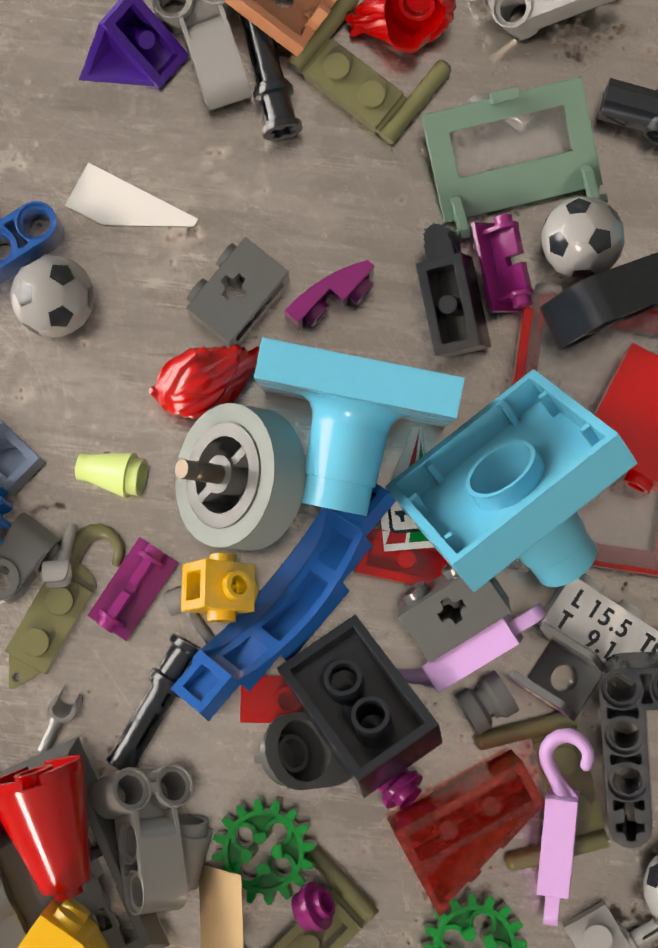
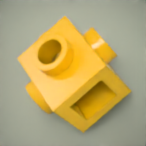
M214 553L209 555V559L182 564L181 611L207 614V622L234 623L236 622V615L254 612L255 600L258 595V584L255 579L256 564L237 562V555L229 553Z

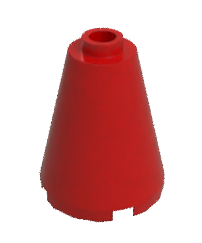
M79 754L43 761L46 765L29 769L27 766L0 776V821L41 894L44 896L53 895L56 902L80 895L84 892L82 885L91 879L85 767Z

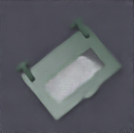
M582 76L519 91L518 86L490 92L491 98L421 115L444 223L456 222L457 230L453 231L456 232L457 239L473 235L472 226H468L466 218L583 189L586 190L588 197H596L606 203L608 202L607 194L600 195L598 186L603 185Z

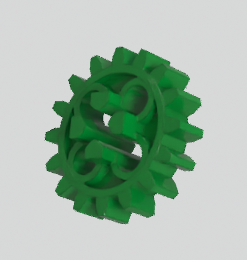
M257 797L254 800L253 810H250L244 802L236 806L238 819L227 814L221 820L228 829V832H217L213 837L214 841L223 845V849L212 854V860L224 861L225 867L222 870L241 875L242 888L248 890L246 897L247 903L252 904L258 894H263L266 904L272 905L277 891L286 900L291 898L293 889L290 883L293 882L300 887L304 885L308 879L301 869H313L316 863L313 858L306 856V852L315 849L317 846V840L305 839L304 834L312 826L310 821L298 824L295 818L298 815L299 808L294 807L288 813L283 812L282 799L277 798L270 808H266L263 797ZM273 824H283L287 829V837L279 839L270 851L272 857L267 856L256 868L257 876H246L242 870L243 863L249 862L259 850L257 844L261 845L271 836ZM241 827L251 829L254 842L245 843L241 841L238 835L239 829ZM276 859H288L291 863V871L289 873L279 872L276 868Z
M467 890L465 902L459 903L453 895L448 896L451 908L446 912L437 906L433 908V912L439 921L437 924H424L423 929L425 933L433 938L432 941L421 943V948H466L462 942L457 940L452 942L451 945L446 944L443 941L444 933L447 930L454 929L461 934L465 941L472 942L476 937L473 925L474 919L480 914H486L490 917V923L488 926L482 927L479 932V937L486 948H497L498 946L504 948L528 947L524 937L514 935L515 932L523 927L519 918L506 920L511 911L510 906L504 902L497 908H494V897L488 892L483 897L482 902H477L472 890Z

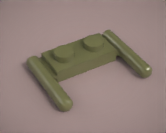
M337 0L303 51L298 56L293 54L287 61V64L293 71L302 74L306 81L374 133L377 132L383 140L393 145L449 76L451 66L444 60H438L408 98L403 95L404 93L333 38L329 39L345 20L346 13H351L359 0Z
M555 712L491 728L481 735L476 733L474 741L478 749L486 750L532 738V745L545 795H547L548 787L551 786L540 764V745L548 734L557 729L571 728L579 730L577 718L573 722L563 714ZM563 743L554 750V760L561 774L573 789L580 791L574 856L609 848V841L603 826L604 822L590 770L583 771L580 768L582 753L579 748L570 743ZM541 845L508 853L505 858L507 868L515 872L539 866Z
M305 836V839L314 840L311 836ZM317 843L315 849L306 852V856L316 861L314 868L333 888L329 892L335 904L332 925L329 929L317 932L315 930L305 931L296 923L272 948H344L379 913V909Z

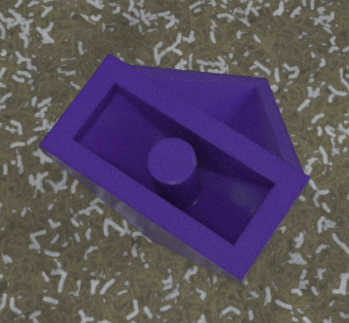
M119 0L99 22L79 80L161 88L189 54L143 0Z

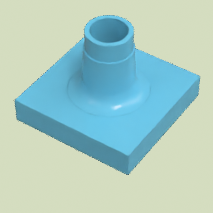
M263 337L254 379L264 392L307 400L311 405L312 423L305 461V488L301 503L364 516L368 514L372 489L376 487L388 434L392 425L398 419L445 428L457 419L465 380L464 377Z
M533 369L388 483L385 488L473 592H476L517 558L532 570L543 585L547 587H560L577 580L586 573L597 555V546L586 531L585 524L577 511L638 462L619 433Z

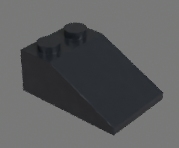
M356 614L277 667L281 677L363 798L373 793L443 743L438 722Z

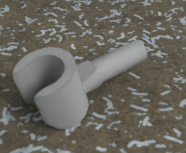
M67 523L58 553V560L42 562V578L46 582V588L66 587L72 582L71 551L78 526L74 523Z
M177 586L164 592L163 598L171 616L182 613V586ZM186 612L188 619L204 642L207 644L215 635L200 614Z
M60 686L56 690L48 705V712L51 718L38 747L40 752L43 753L51 749L60 728H62L64 723L71 721L75 717L82 703V695L80 693L75 703L68 705L60 699L64 686Z

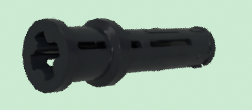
M239 13L257 85L254 88L253 98L254 102L261 107L265 124L262 128L263 138L269 141L291 138L299 134L303 126L301 120L295 117L291 96L294 94L293 85L284 78L276 42Z
M172 633L169 639L172 644L159 667L151 669L148 680L152 683L131 716L116 745L106 758V761L118 770L136 767L176 697L180 698L171 690V687L189 668L193 656L201 649L200 646L176 633Z

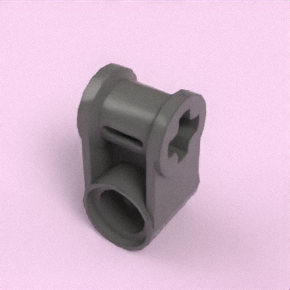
M25 512L21 513L11 523V527L7 528L2 536L4 542L0 545V573L7 575V579L11 582L7 590L0 588V603L11 604L20 600L40 572H42V562L53 560L61 547L62 538Z

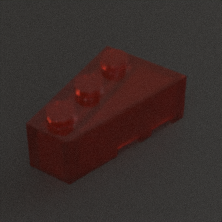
M510 749L387 817V820L437 914L441 917L450 907L449 902L468 882L472 883L481 874L482 871L480 869L500 847L502 849L506 847L545 805V802L523 761Z

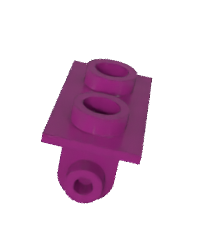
M512 214L499 215L494 218V223L472 222L471 226L475 240L474 249L479 259L484 281V294L488 301L490 312H521L522 307L532 304L530 296L534 295V291L531 286L527 263L518 262L512 265L511 258L524 253L519 223L513 221Z
M139 537L87 616L95 620L103 629L110 633H115L127 641L178 565V562Z

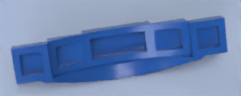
M376 483V487L372 489L367 516L322 507L291 554L258 592L254 612L237 615L236 622L229 623L211 641L199 649L193 656L189 668L171 687V690L207 721H210L239 685L250 692L279 656L285 661L295 656L350 591L343 581L373 547L366 536L396 502L391 493Z

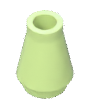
M82 452L78 456L75 466V477L77 480L89 482L124 498H129L131 495L140 496L145 488L148 476L147 460L138 458L135 452L106 454Z

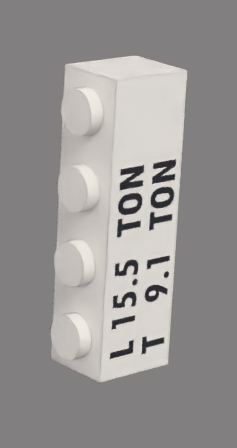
M583 574L580 578L567 585L558 587L544 609L547 616L536 623L539 626L543 622L550 624L595 652L603 663L613 654L658 652V630L642 621L646 614L624 599H621L619 604L604 596L603 592L606 587L587 574ZM615 675L630 686L635 683L627 675Z

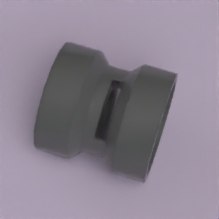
M495 670L481 678V683L476 686V691L464 688L454 694L458 705L478 735L492 727V717L496 719L499 717L508 718L519 711L513 696Z

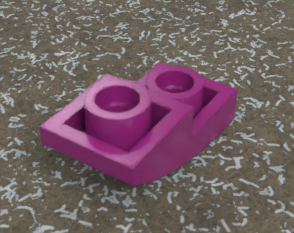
M366 260L326 276L308 288L284 310L285 320L300 331L306 323L313 327L321 320L330 308V305L326 303L329 298L342 310L351 301L358 305L375 285L371 281L375 266Z

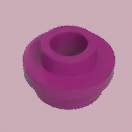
M407 768L378 788V791L383 796L382 803L387 809L395 806L404 809L413 803L422 791L419 785L422 782L423 776L417 770L411 771Z
M316 882L302 885L299 892L293 895L291 901L295 920L305 931L315 930L321 932L329 929L335 913V904L331 894Z

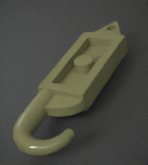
M102 523L89 524L80 528L76 532L71 551L72 582L66 587L46 588V582L43 583L4 651L9 654L10 690L19 687L41 673L49 674L92 599L96 587L94 577L85 566L79 563L89 544L95 539L107 540L112 545L114 551L112 564L116 567L121 564L124 557V543L120 534L114 528ZM16 673L21 674L19 682L14 679Z

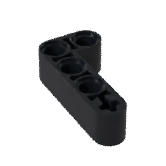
M658 252L583 279L540 307V311L559 351L583 342L611 325L658 308Z
M658 652L613 654L605 660L601 669L599 699L608 829L612 839L617 844L626 848H637L647 843L653 829L647 710H658ZM624 674L631 677L635 683L629 688L622 689L612 685L609 680L615 675ZM620 721H628L633 723L637 730L633 733L623 734L616 731L613 725ZM630 767L637 770L640 775L632 779H626L619 776L616 771L620 768ZM634 802L635 821H627L625 814L626 803Z

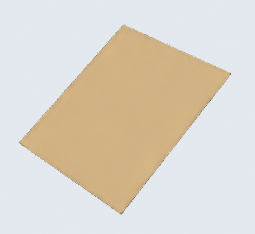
M204 865L199 879L201 948H244L241 875Z

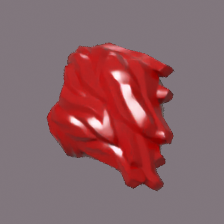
M364 0L355 7L354 13H346L345 20L351 25L350 34L352 37L368 34L386 41L397 51L412 53L417 52L426 43L432 42L442 32L447 31L448 25L454 19V11L457 6L456 0Z
M237 344L229 348L226 346L189 348L164 364L157 377L155 386H151L149 389L150 394L162 406L164 411H169L172 415H180L181 417H189L191 419L200 418L208 410L220 404L237 403L241 392L255 373L260 347L257 346L249 351L246 350L245 346L241 347Z

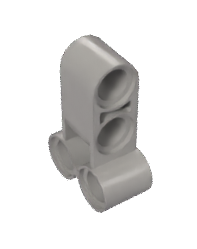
M152 0L154 14L171 34L183 35L209 111L252 97L247 75L227 19L232 16L236 11L223 0H178L185 4L183 9L177 13H168L163 10V7L166 3L173 0Z
M172 763L146 774L138 768L127 767L100 778L91 790V802L95 811L103 818L114 819L123 895L127 909L132 915L138 916L180 910L187 901L188 883L177 808L186 805L191 800L194 793V781L190 772L180 764ZM161 781L167 788V798L163 795L161 791ZM117 784L124 790L125 803L118 797Z

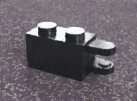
M433 223L427 229H424L425 233L422 234L424 235V249L427 261L416 263L415 265L435 356L448 358L491 348L473 257L461 252L460 243L457 241L458 236H456L455 231H452L453 228H446L444 224Z

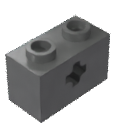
M247 237L238 246L231 243L216 262L219 269L209 281L202 278L192 288L186 298L190 302L186 307L189 317L227 348L234 344L238 345L290 282L289 271ZM242 283L244 296L240 298L237 295H233L228 300L226 287L230 285L236 289Z
M448 563L442 568V575L428 584L424 580L419 581L404 591L401 595L403 600L399 602L398 618L430 663L511 613L509 597L495 577L476 592H473ZM449 597L453 603L460 600V607L454 609L450 604L443 606V599Z

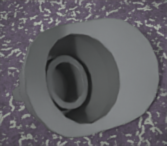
M293 712L277 716L268 725L260 745V752L254 756V763L261 764L264 772L272 781L288 789L309 790L334 787L350 780L305 712Z

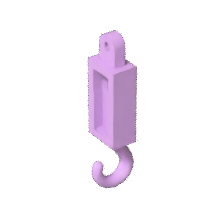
M538 603L513 619L508 614L431 663L427 661L422 666L423 669L397 670L407 683L435 688L440 693L519 645L524 638L521 632L545 618L547 613L542 605Z
M571 728L557 729L548 734L539 749L540 764L551 787H548L545 799L536 895L545 896L543 925L558 927L561 898L569 899L580 791L574 790L561 774L554 760V750L563 743H570L578 747L582 753L580 768L583 771L591 770L595 760L594 749L588 738L581 732Z

